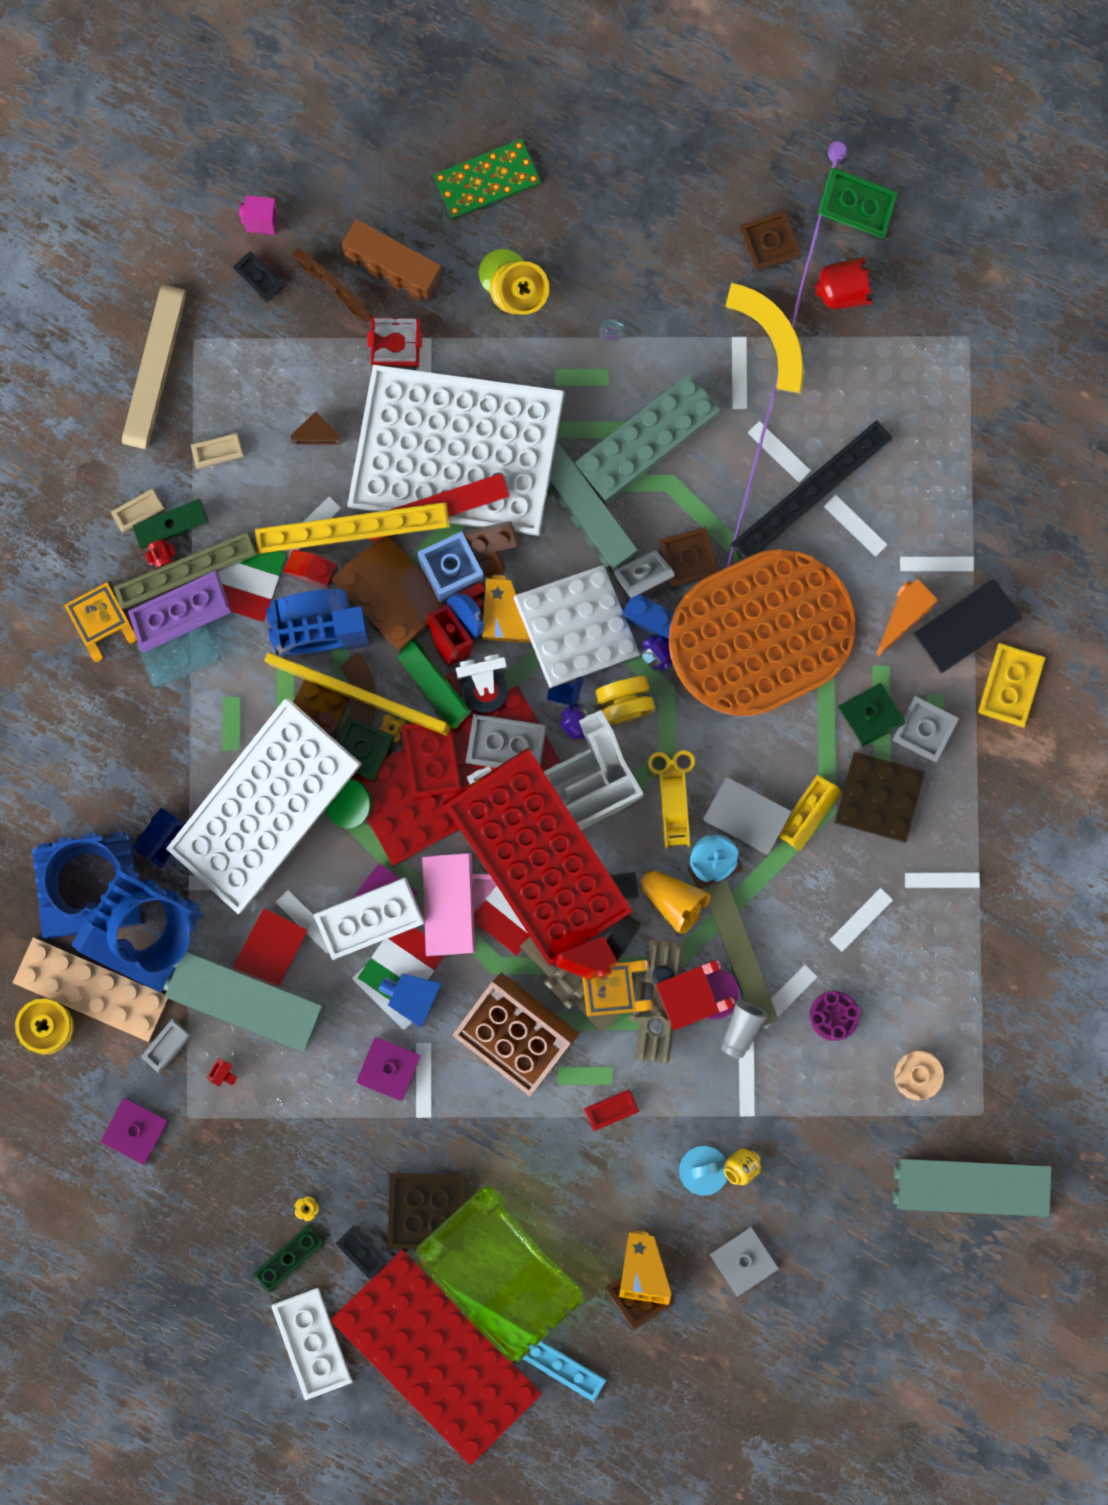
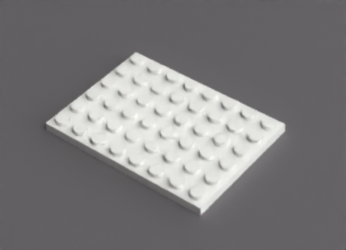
M373 365L347 507L368 512L387 511L503 473L510 494L509 498L449 517V523L481 528L512 521L516 533L540 536L564 391Z

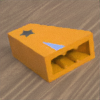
M492 575L491 579L486 578L483 641L531 643L514 601V596L516 595L511 580H506V576Z
M645 1231L629 1232L619 1297L669 1305L671 1291L654 1236H650Z

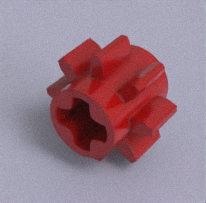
M164 539L149 544V551L145 552L148 564L150 566L155 564L156 569L172 563V557L177 556L172 543L166 544Z

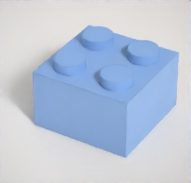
M462 531L417 552L418 561L439 603L456 593H460L483 582V572Z

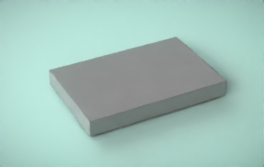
M473 714L466 764L497 768L528 747L541 766L547 725Z
M726 777L703 821L756 850L769 855L792 811Z

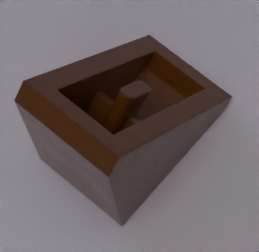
M315 411L291 434L292 445H341V437Z

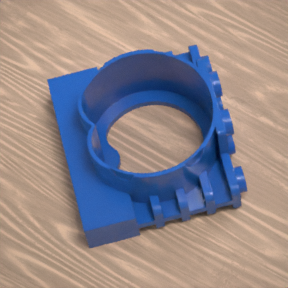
M323 589L297 593L277 600H271V607L266 608L270 627H273L268 628L270 643H272L276 655L280 654L285 659H287V655L302 657V655L327 653L336 649L344 651L370 646L361 606L349 608L346 590Z
M115 832L110 834V838H104L98 835V833L83 834V839L76 840L73 839V836L58 838L56 843L37 844L36 849H32L43 938L51 939L77 935L85 920H91L94 914L93 909L99 906L94 902H90L80 909H74L64 901L59 890V878L64 866L76 856L95 854L109 861L115 871L117 868L125 871L126 867L136 872L132 837L130 835H125V832ZM141 904L134 907L124 917L119 928L144 925Z
M126 867L125 871L117 868L114 880L108 883L109 888L106 894H102L100 897L102 901L98 908L95 907L93 909L94 914L91 920H85L72 946L78 952L161 993L167 978L171 976L175 969L173 965H176L183 958L189 947L191 931H195L197 920L199 918L202 919L204 914L199 910L200 905L190 899L184 900L178 893L169 888L163 889L157 882L146 878L145 881L139 879L140 874ZM158 900L164 909L166 920L164 930L154 944L145 949L137 950L129 940L117 939L121 922L134 907L147 901Z

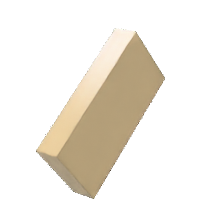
M238 433L191 444L197 469L244 458Z
M152 488L110 512L124 534L133 529V525L164 512L165 508Z

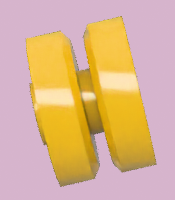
M511 261L501 265L494 272L490 281V295L500 310L508 314L529 315L538 311L545 304L549 295V281L546 273L538 265L526 261Z
M647 676L624 679L595 690L598 704L610 705L602 710L609 725L633 721L656 711L653 698L642 696L650 690Z
M35 999L25 1004L19 1011L15 1021V1031L20 1043L28 1050L43 1055L54 1054L63 1050L71 1041L74 1033V1020L70 1012L62 1004L49 999ZM45 1022H48L46 1025L49 1026L47 1031L41 1028Z

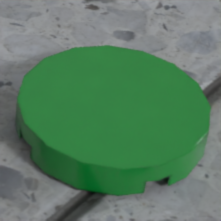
M349 779L328 805L326 813L337 826L343 828L359 827L371 816L373 809L372 795L361 781Z

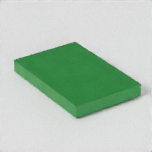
M833 167L829 172L818 215L883 239L887 233L898 192Z

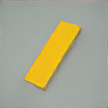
M817 774L793 808L779 838L796 850L801 851L840 796L841 790L835 784Z

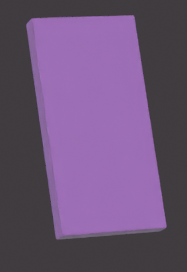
M215 570L129 610L128 613L139 648L144 653L231 613V609L220 576Z

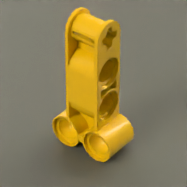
M686 750L677 752L673 760H670L663 752L652 754L648 760L647 767L649 772L654 776H659L665 849H668V846L679 845L690 847L685 774L692 771L695 765V758L691 752ZM681 756H685L690 760V766L686 769H682L677 765V759ZM656 758H661L665 761L666 767L660 771L656 770L652 766V761ZM676 836H685V837H678V838H669V837H676Z

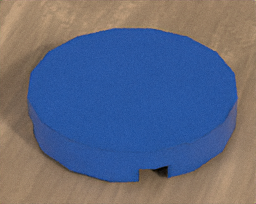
M456 593L450 596L446 601V605L449 604L470 638L474 640L480 637L483 633L484 622L483 620L480 621L478 616L481 613L477 604L464 593L461 595Z

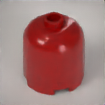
M865 257L828 264L821 269L819 282H815L817 297L822 296L823 302L828 308L838 310L873 305L872 298L867 299L866 295L870 294L871 289L867 268L862 269V264L866 263Z

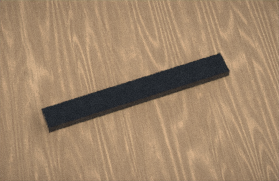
M876 420L734 540L730 546L743 560L762 551L888 444L893 437Z

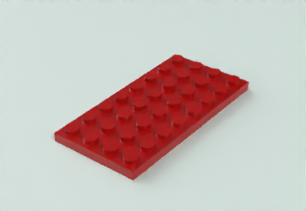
M518 685L508 690L505 703L499 709L485 713L473 709L457 728H451L462 790L470 785L467 776L486 767L466 764L473 714L540 724ZM546 734L540 766L543 772L561 763ZM405 748L385 758L375 782L358 774L350 778L361 781L372 795L373 809L367 821L393 867L460 830L443 804L444 801L458 792L413 799Z
M528 747L443 802L549 966L555 963L560 953L586 943L633 912Z
M403 1249L330 1320L469 1465L479 1458L542 1395L537 1387Z

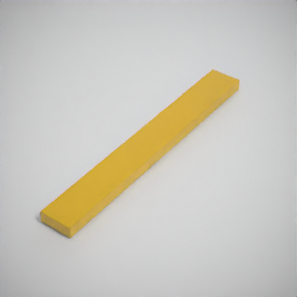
M438 503L255 529L257 553L261 554L450 528L447 503Z
M270 652L266 654L264 661L272 667L447 736L449 733V725L442 720Z

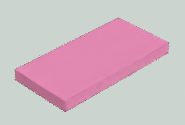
M472 854L422 857L426 956L476 953Z

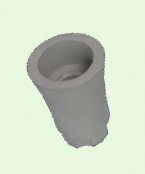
M736 1001L733 1016L724 1036L721 1050L734 1058H743L746 1051L749 1050L758 1030L768 1017L767 1013L751 1003Z

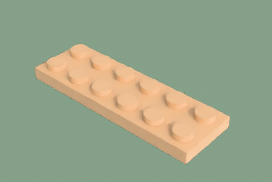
M32 938L13 981L16 985L150 1042L169 1000L163 993L36 938Z

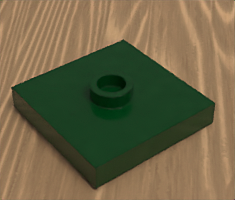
M881 682L838 705L840 713L862 747L906 724L905 719Z
M349 717L338 743L361 763V766L355 773L375 782L395 736Z

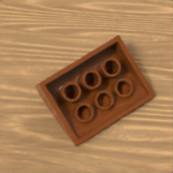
M390 537L374 542L331 578L333 585L337 589L346 590L348 601L354 607L361 606L366 620L399 654L411 640L417 639L429 627L427 614L445 606L447 601L446 599L439 603L426 575Z
M501 972L490 983L452 1036L531 1097L579 1033Z

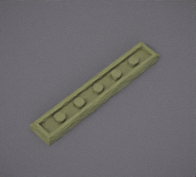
M247 531L116 585L113 588L121 609L126 610L179 588L215 570L218 572L255 557L258 553L252 537Z
M724 881L703 889L711 895L709 906L744 1001L761 1008L767 1013L768 1017L761 1027L779 1021L728 882Z

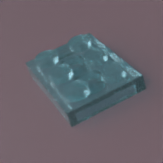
M208 624L144 653L140 650L138 642L136 643L154 689L222 660Z

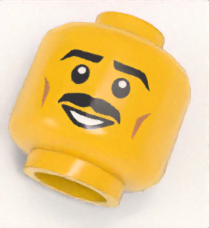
M740 1148L726 1159L724 1174L732 1184L745 1186L760 1174L761 1159L755 1151Z

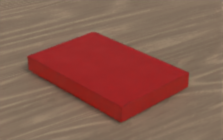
M416 723L401 725L413 799L461 791L451 727L446 736Z
M263 908L233 968L280 986L308 930Z

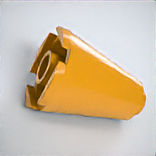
M657 870L646 872L640 881L643 893L680 934L688 932L701 917L699 915L701 907L706 909L711 895L706 891Z

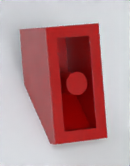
M293 549L283 572L326 590L330 589L332 584L331 578L336 575L338 567L337 563L315 554Z
M449 604L429 612L427 619L435 648L447 666L468 658L474 642Z
M604 936L560 953L555 961L558 968L589 980L596 977L603 979L612 974V970L617 963Z

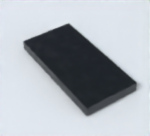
M993 578L914 632L913 635L942 674L1020 621L1022 617Z

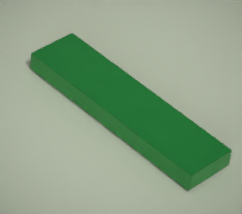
M411 640L397 658L451 728H457L471 710L417 640Z

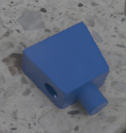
M402 973L398 983L384 977L378 991L392 996L388 1007L422 1028L441 984Z

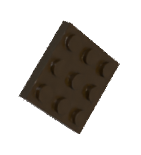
M853 752L834 824L906 843L926 771Z
M390 1173L388 1248L463 1250L465 1175Z

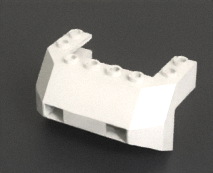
M601 710L579 721L589 749L544 771L581 830L621 811L644 795L627 766L614 732ZM487 766L467 776L470 785L492 770L490 766Z

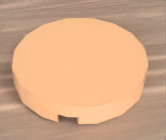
M912 1051L904 1055L896 1064L894 1079L898 1090L907 1098L926 1100L936 1095L941 1089L944 1081V1072L940 1061L933 1054L925 1051Z

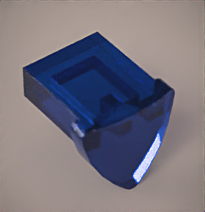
M577 677L575 685L564 683L549 688L547 700L576 707L580 702L584 677Z

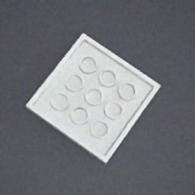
M604 565L514 596V601L549 688L640 656L626 618L622 616V608Z

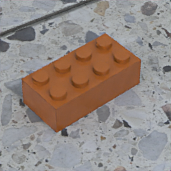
M357 219L342 242L344 257H346L345 260L355 267L363 266L371 276L377 279L381 276L388 280L387 283L397 290L402 288L408 291V295L416 301L421 302L424 300L429 302L442 279L441 265Z

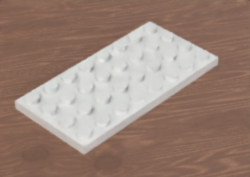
M287 698L281 703L166 849L237 914H241L361 766V763Z

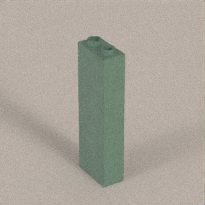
M188 949L183 958L176 965H173L176 968L173 977L169 976L164 986V990L167 991L166 998L301 1052L307 1050L324 1003Z
M899 1159V1164L894 1165V1179H898V1189L893 1190V1204H897L898 1210L1050 1217L1051 1166Z

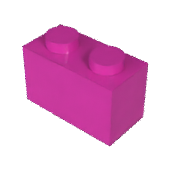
M245 195V203H240L239 217H241V224H244L246 232L275 235L278 216L275 199Z

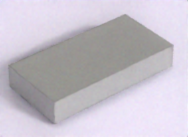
M171 1019L142 1054L141 1058L158 1073H162L192 1037V1034L175 1019Z

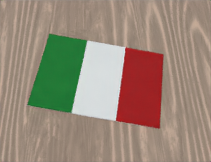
M281 551L261 553L219 571L218 574L231 612L264 622L267 614L266 608H269L287 553Z
M496 886L474 913V922L517 956L522 950L520 946L530 936Z
M412 928L383 940L357 978L390 1000L392 996L378 991L384 977L398 983L403 973L428 980L445 955L426 956L425 934L417 928Z

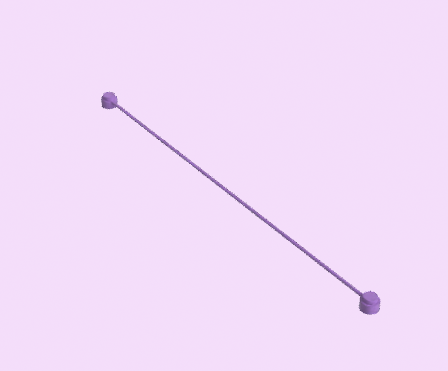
M835 141L829 146L828 157L833 161L832 168H836V164L845 160L848 148L841 141ZM819 215L793 312L791 320L793 327L823 216ZM778 373L733 541L739 535L777 391ZM732 547L726 568L731 565V561L734 554V549Z

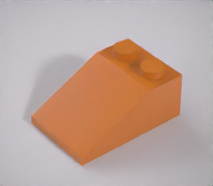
M916 579L913 583L910 580L907 581L896 594L898 598L893 606L876 651L878 657L923 618L938 601L919 579Z

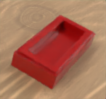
M630 1089L584 1108L593 1132L639 1112Z

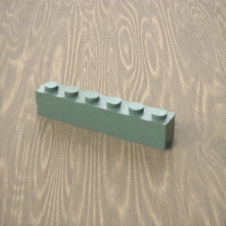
M556 440L548 490L553 489L558 495L555 499L563 510L567 508L572 514L569 518L577 529L581 527L586 533L584 539L592 549L596 547L601 555L598 557L606 568L610 566L614 571L636 556L638 550Z

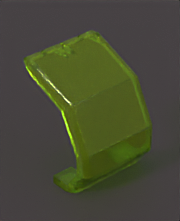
M486 1186L477 1191L417 1247L416 1255L430 1277L463 1315L509 1361L515 1360L519 1362L531 1351L529 1348L531 1344L535 1347L549 1334L548 1328H556L568 1316L566 1314L568 1310L573 1312L584 1301L582 1297L583 1291L541 1251L502 1205L506 1201L503 1196L493 1187Z

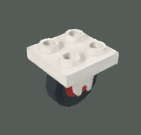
M498 654L484 657V662L476 664L474 660L460 662V667L456 668L458 680L467 679L464 685V696L467 703L474 710L482 713L493 712L499 709L505 703L508 695V685L505 678L498 672L506 670L505 658H499Z

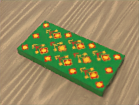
M522 139L433 175L451 220L541 184Z

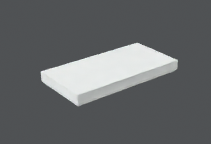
M406 877L313 914L332 960L425 923Z
M319 1287L271 1305L305 1400L353 1383Z

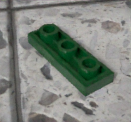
M197 499L133 525L139 547L145 549L155 541L170 539L205 525L209 521L202 501ZM174 521L173 527L169 528V524Z
M308 1224L252 1275L269 1294L325 1242ZM286 1254H290L293 1257V1261L290 1264L284 1261Z

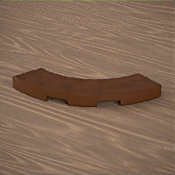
M300 249L294 252L293 257L301 267L335 292V296L355 317L365 323H368L373 318L369 311L325 268Z
M358 651L340 666V669L345 674L349 684L376 694L372 673L365 659ZM351 698V709L348 718L340 731L335 735V738L339 740L349 717L372 725L376 708Z

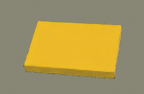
M998 643L977 713L1024 728L1046 657Z

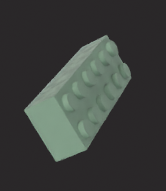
M688 373L577 460L575 466L603 504L607 505L718 418L720 409L694 377Z

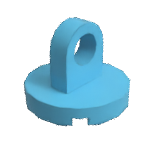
M707 835L696 842L690 857V866L695 875L705 882H709L708 880L721 881L736 868L739 851L733 841L726 836Z
M699 1146L689 1150L682 1158L679 1166V1177L684 1187L691 1193L700 1196L712 1195L718 1192L727 1181L724 1174L726 1159L717 1149L709 1146Z

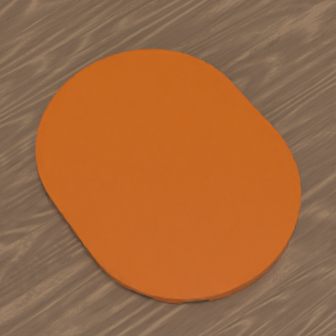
M782 549L757 553L701 580L682 598L674 612L669 630V650L674 669L685 688L702 704L713 710L733 716H755L767 713L819 688L842 669L855 641L856 616L852 599L843 582L831 568L826 567L808 554Z

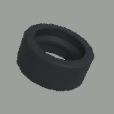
M629 915L618 922L607 939V943L617 961L641 926L640 922Z

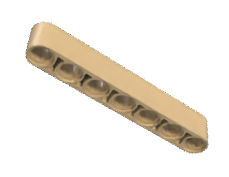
M164 284L160 287L123 432L122 444L146 450L149 446L185 304L186 289Z

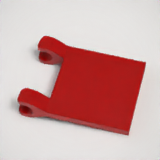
M712 960L655 984L673 1031L735 1007L736 1003L733 997H727L716 1002L707 981V974L721 969L718 960Z

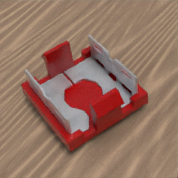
M371 318V331L368 332L367 347H371V367L373 365L420 367V347H422L423 333L420 332V318Z

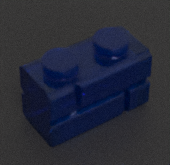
M160 808L152 816L150 823L143 833L137 837L136 843L132 848L162 868L171 855L166 848L185 824L163 808Z

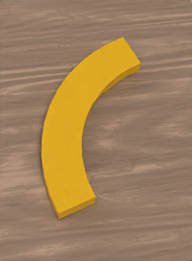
M731 283L725 306L756 320L766 330L774 344L778 359L776 388L801 394L804 380V363L801 345L793 326L784 313L767 297L748 287Z

